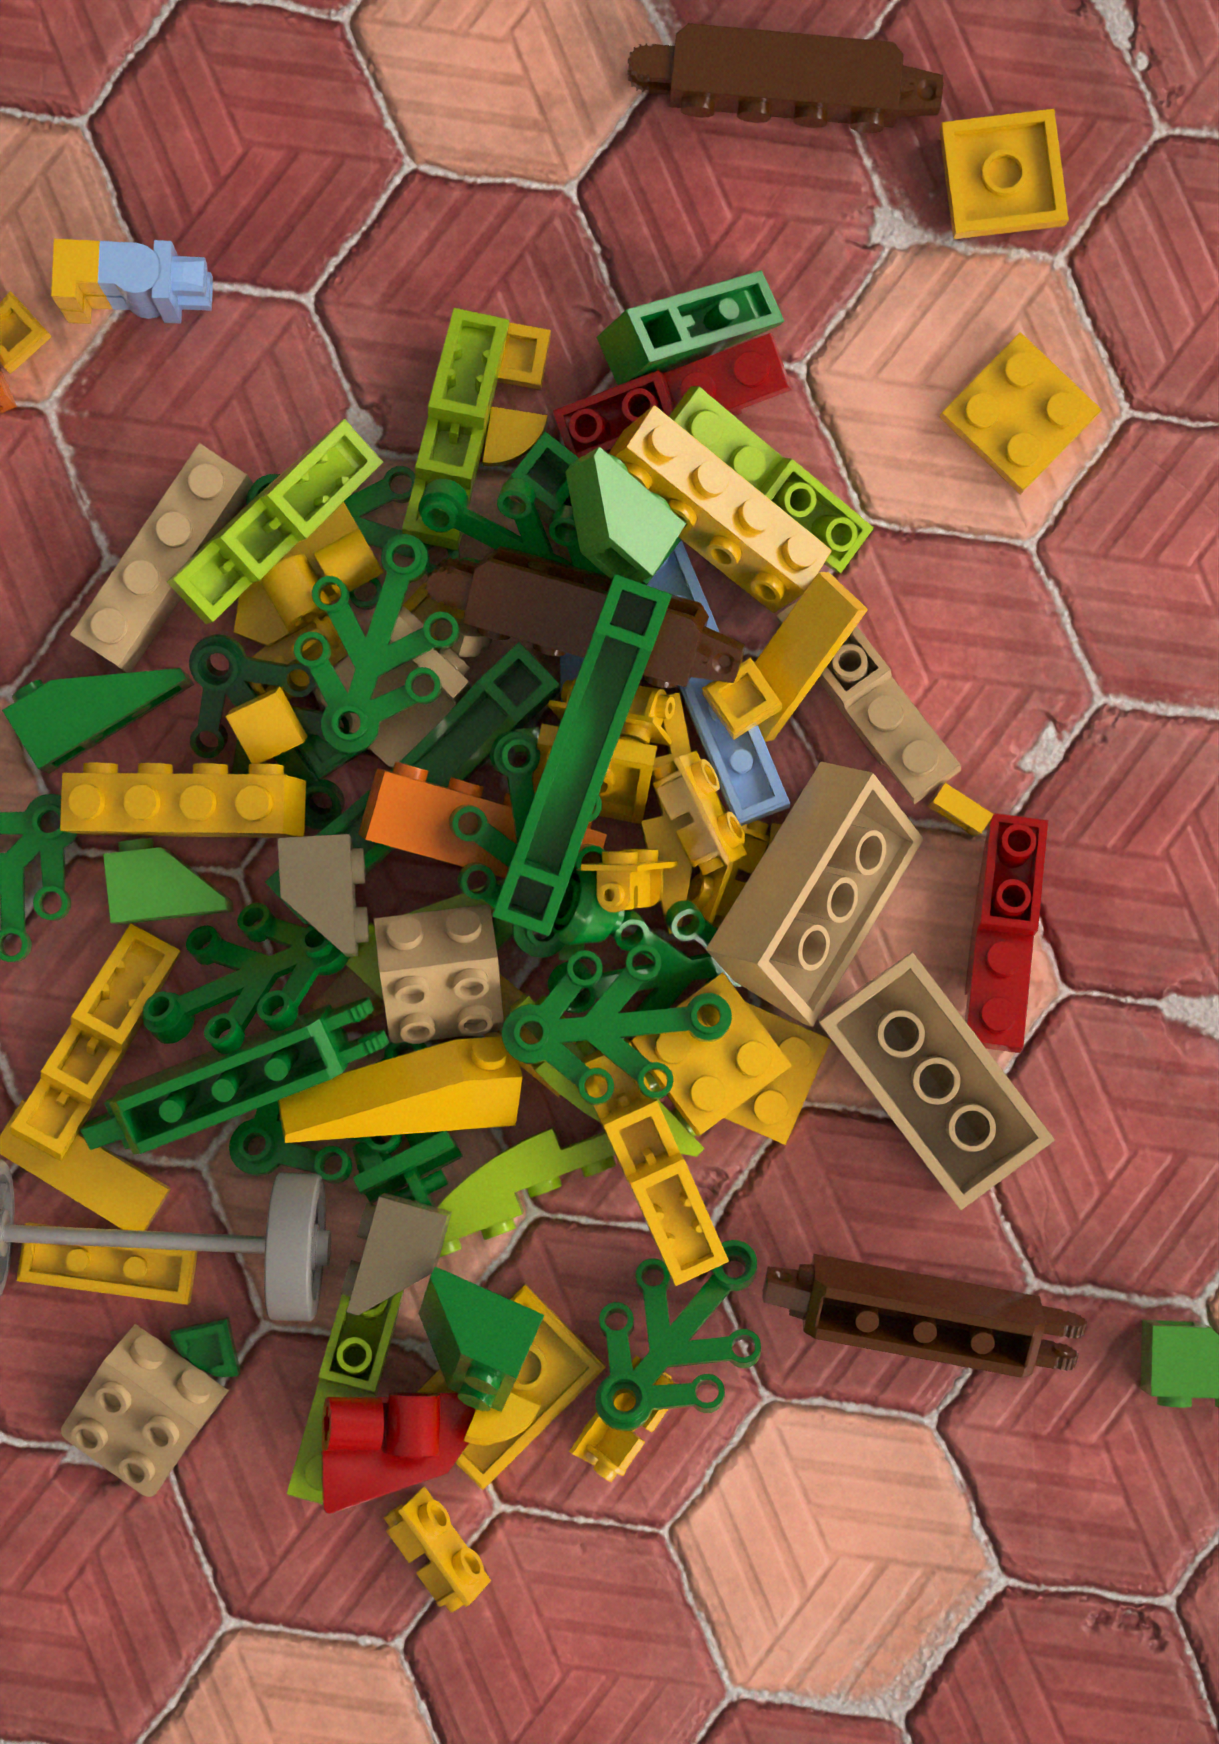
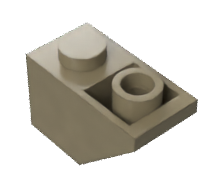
M349 834L277 838L280 896L282 900L346 957L359 956L358 943L369 942L367 907H356L355 884L365 883L363 848H353L352 839Z
M387 1193L379 1196L377 1205L367 1203L357 1235L358 1238L367 1240L361 1262L350 1261L341 1292L342 1295L351 1297L347 1312L360 1315L432 1274L434 1267H437L452 1212Z

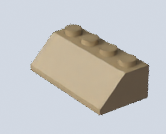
M820 762L716 931L706 951L735 982L801 1023L813 1027L924 838L874 773Z
M913 952L864 984L818 1019V1022L960 1210L967 1207L1055 1141Z

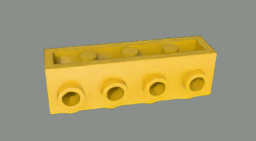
M655 405L624 429L608 453L620 459L627 467L628 472L650 492L664 498L670 505L671 511L686 523L678 536L772 613L777 612L803 595L832 551Z
M83 763V773H62L60 831L93 836L304 837L306 780L284 775V766L277 764H249L248 774H228V765L196 763L193 764V774H173V765L164 763H138V773H118V764Z

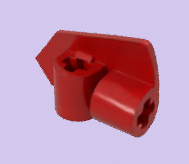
M457 1392L389 1393V1397H326L322 1416L323 1510L328 1514H332L448 1474L469 1444L464 1441V1438L476 1410L460 1401Z

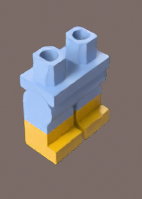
M55 238L53 242L51 297L58 308L61 309L68 323L91 324L92 309L130 310L138 317L146 319L157 318L161 315L164 323L181 324L182 310L212 311L213 276L211 272H207L205 257L178 256L172 241L154 240V251L146 245L132 242Z

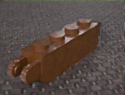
M688 23L676 33L675 46L660 44L648 46L647 43L642 46L639 44V47H634V51L630 52V58H628V81H631V87L635 86L636 91L640 89L642 92L648 90L649 93L670 95V107L681 108V113L687 116L705 118L713 116L714 112L737 113V117L740 120L753 123L767 122L771 117L791 118L796 125L807 128L824 127L827 125V122L850 124L852 130L862 133L881 132L884 127L893 128L898 117L938 115L941 108L944 86L943 75L904 66V54L894 42Z
M499 546L487 553L480 563L465 559L459 561L457 557L455 559L451 557L447 560L443 559L436 566L437 569L435 568L427 576L428 579L425 581L427 586L425 589L428 590L427 595H431L432 600L436 599L437 603L443 601L444 605L464 610L462 623L478 627L477 631L485 637L496 640H508L513 637L533 643L532 647L543 654L563 656L569 653L584 658L611 579L606 575ZM672 595L644 670L643 679L654 686L662 688H674L677 685L686 687L691 677L734 683L741 667L745 644L706 627L709 616L701 602Z
M813 1254L811 1264H800L798 1270L768 1266L762 1290L764 1303L789 1309L790 1316L803 1320V1332L814 1339L1020 1378L1032 1375L1034 1366L1051 1369L1057 1368L1066 1371L1073 1370L1078 1360L1079 1353H1076L1077 1350L1072 1349L1073 1347H1069L1067 1344L1044 1340L1042 1336L1044 1333L1060 1337L1081 1338V1336H1084L1087 1326L1085 1318H1082L1081 1315H1077L1075 1312L1072 1313L1062 1309L1042 1306L1040 1296Z

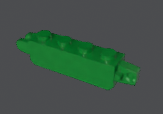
M369 997L355 1000L335 1009H332L331 1004L298 1016L295 1022L285 1030L274 1031L267 1028L245 1037L242 1045L232 1053L221 1054L214 1049L124 1085L114 1097L104 1102L107 1112L88 1120L86 1126L81 1128V1132L90 1150L121 1140L125 1149L130 1148L133 1154H142L331 1080L343 1073L349 1062L377 1052L387 1046L389 1040L384 1030L368 1032L349 1042L346 1040L341 1027L358 1022L374 1011Z

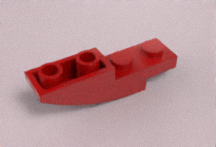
M768 333L666 373H662L659 370L555 409L553 413L564 446L578 458H581L598 447H601L608 454L624 429L653 405L669 417L691 386L702 388L734 416L742 414L741 409L786 393L792 389L775 338L771 333Z
M993 813L994 815L990 819L987 828L974 911L965 985V995H967L965 1022L986 1049L1020 1053L1024 1048L1034 936L1039 926L1048 820Z

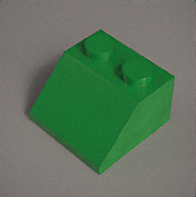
M435 1266L418 1314L448 1389L457 1392L459 1400L474 1409L489 1411L490 1408L502 1412L544 1315Z

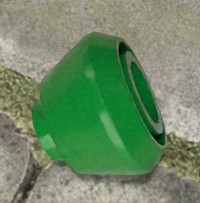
M581 868L572 871L552 929L564 944L602 942L609 934L613 935L617 929L619 930L624 919L625 910L620 912L604 910L597 900V871H581Z

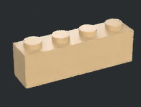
M199 443L70 635L126 673H131L181 599L167 581L240 512L246 503L247 493L253 485L249 476Z

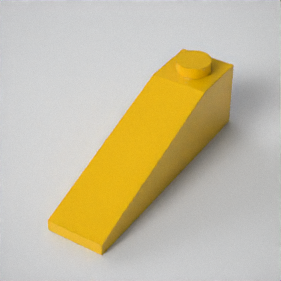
M502 1036L454 1039L341 1073L331 1080L277 1100L285 1143L516 1126L523 1078L519 1061L508 1053Z

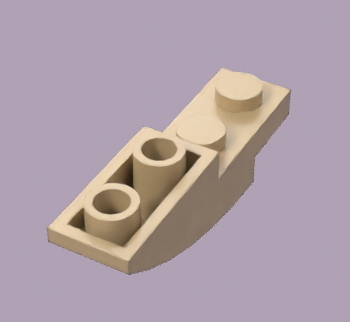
M798 600L777 615L780 624L784 622ZM856 625L822 672L818 681L881 766L884 764L911 801L916 804L961 771V764L893 679L889 666Z

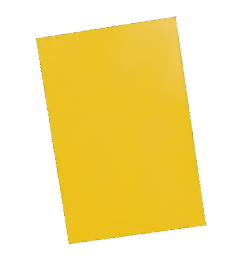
M526 1283L510 1300L543 1314L544 1317L510 1393L539 1404L541 1407L531 1425L522 1433L508 1440L487 1446L469 1443L455 1463L482 1490L606 1368V1364ZM439 1368L416 1392L455 1391L448 1389L442 1371Z

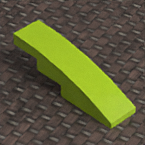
M453 308L428 404V419L415 465V481L402 527V534L413 535L422 543L459 550L462 532L454 528L447 532H436L429 529L422 521L418 505L428 483L435 479H449L457 482L465 489L469 501L467 509H469L509 328V319Z
M346 419L341 420L246 505L190 558L167 583L205 624L214 622L252 583L260 581L299 541L307 539L383 461Z

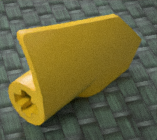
M344 502L307 539L299 541L260 581L252 583L239 596L234 627L235 634L270 647L313 623L312 619L316 616L321 618L326 614L314 603L312 598L313 586L320 578L325 576L337 577L346 585L348 591L351 592L384 573ZM336 585L324 587L320 595L322 603L332 605L331 602L341 597V589Z

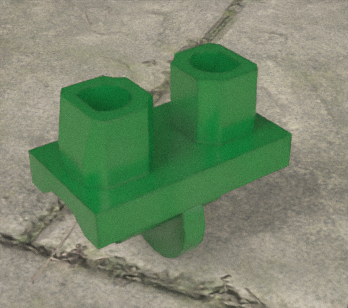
M448 1131L405 1134L411 1148L393 1157L390 1153L380 1154L365 1143L360 1142L353 1146L352 1150L359 1172L353 1179L359 1192L365 1194L371 1204L378 1201L379 1196L387 1193L435 1207L430 1194L449 1185L441 1168L463 1158L457 1142ZM374 1136L376 1144H385L381 1136Z

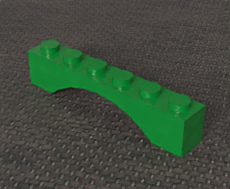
M617 574L613 575L497 898L493 917L546 936L550 935L607 769L653 650L672 594Z
M518 642L471 687L450 712L400 762L428 770L426 782L448 788L451 777L466 781L490 759V749L494 740L505 732L521 729L549 703V700H552L560 692V685L533 655ZM371 789L315 835L349 834L352 839L353 848H363L365 876L394 849V847L365 840L358 835ZM278 869L265 883L282 900ZM285 903V904L291 909V911H292L305 925H308V926L310 925V924H309L305 919H303L296 911H294L287 903Z

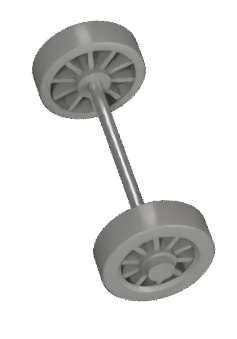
M0 1159V1297L8 1277L13 1242L265 1254L264 1296L266 1312L271 1320L309 1322L315 1318L321 1293L323 1266H329L331 1255V1231L326 1230L325 1185L320 1174L280 1172L275 1177L269 1202L266 1236L14 1225L15 1200L12 1175L9 1166L4 1160Z

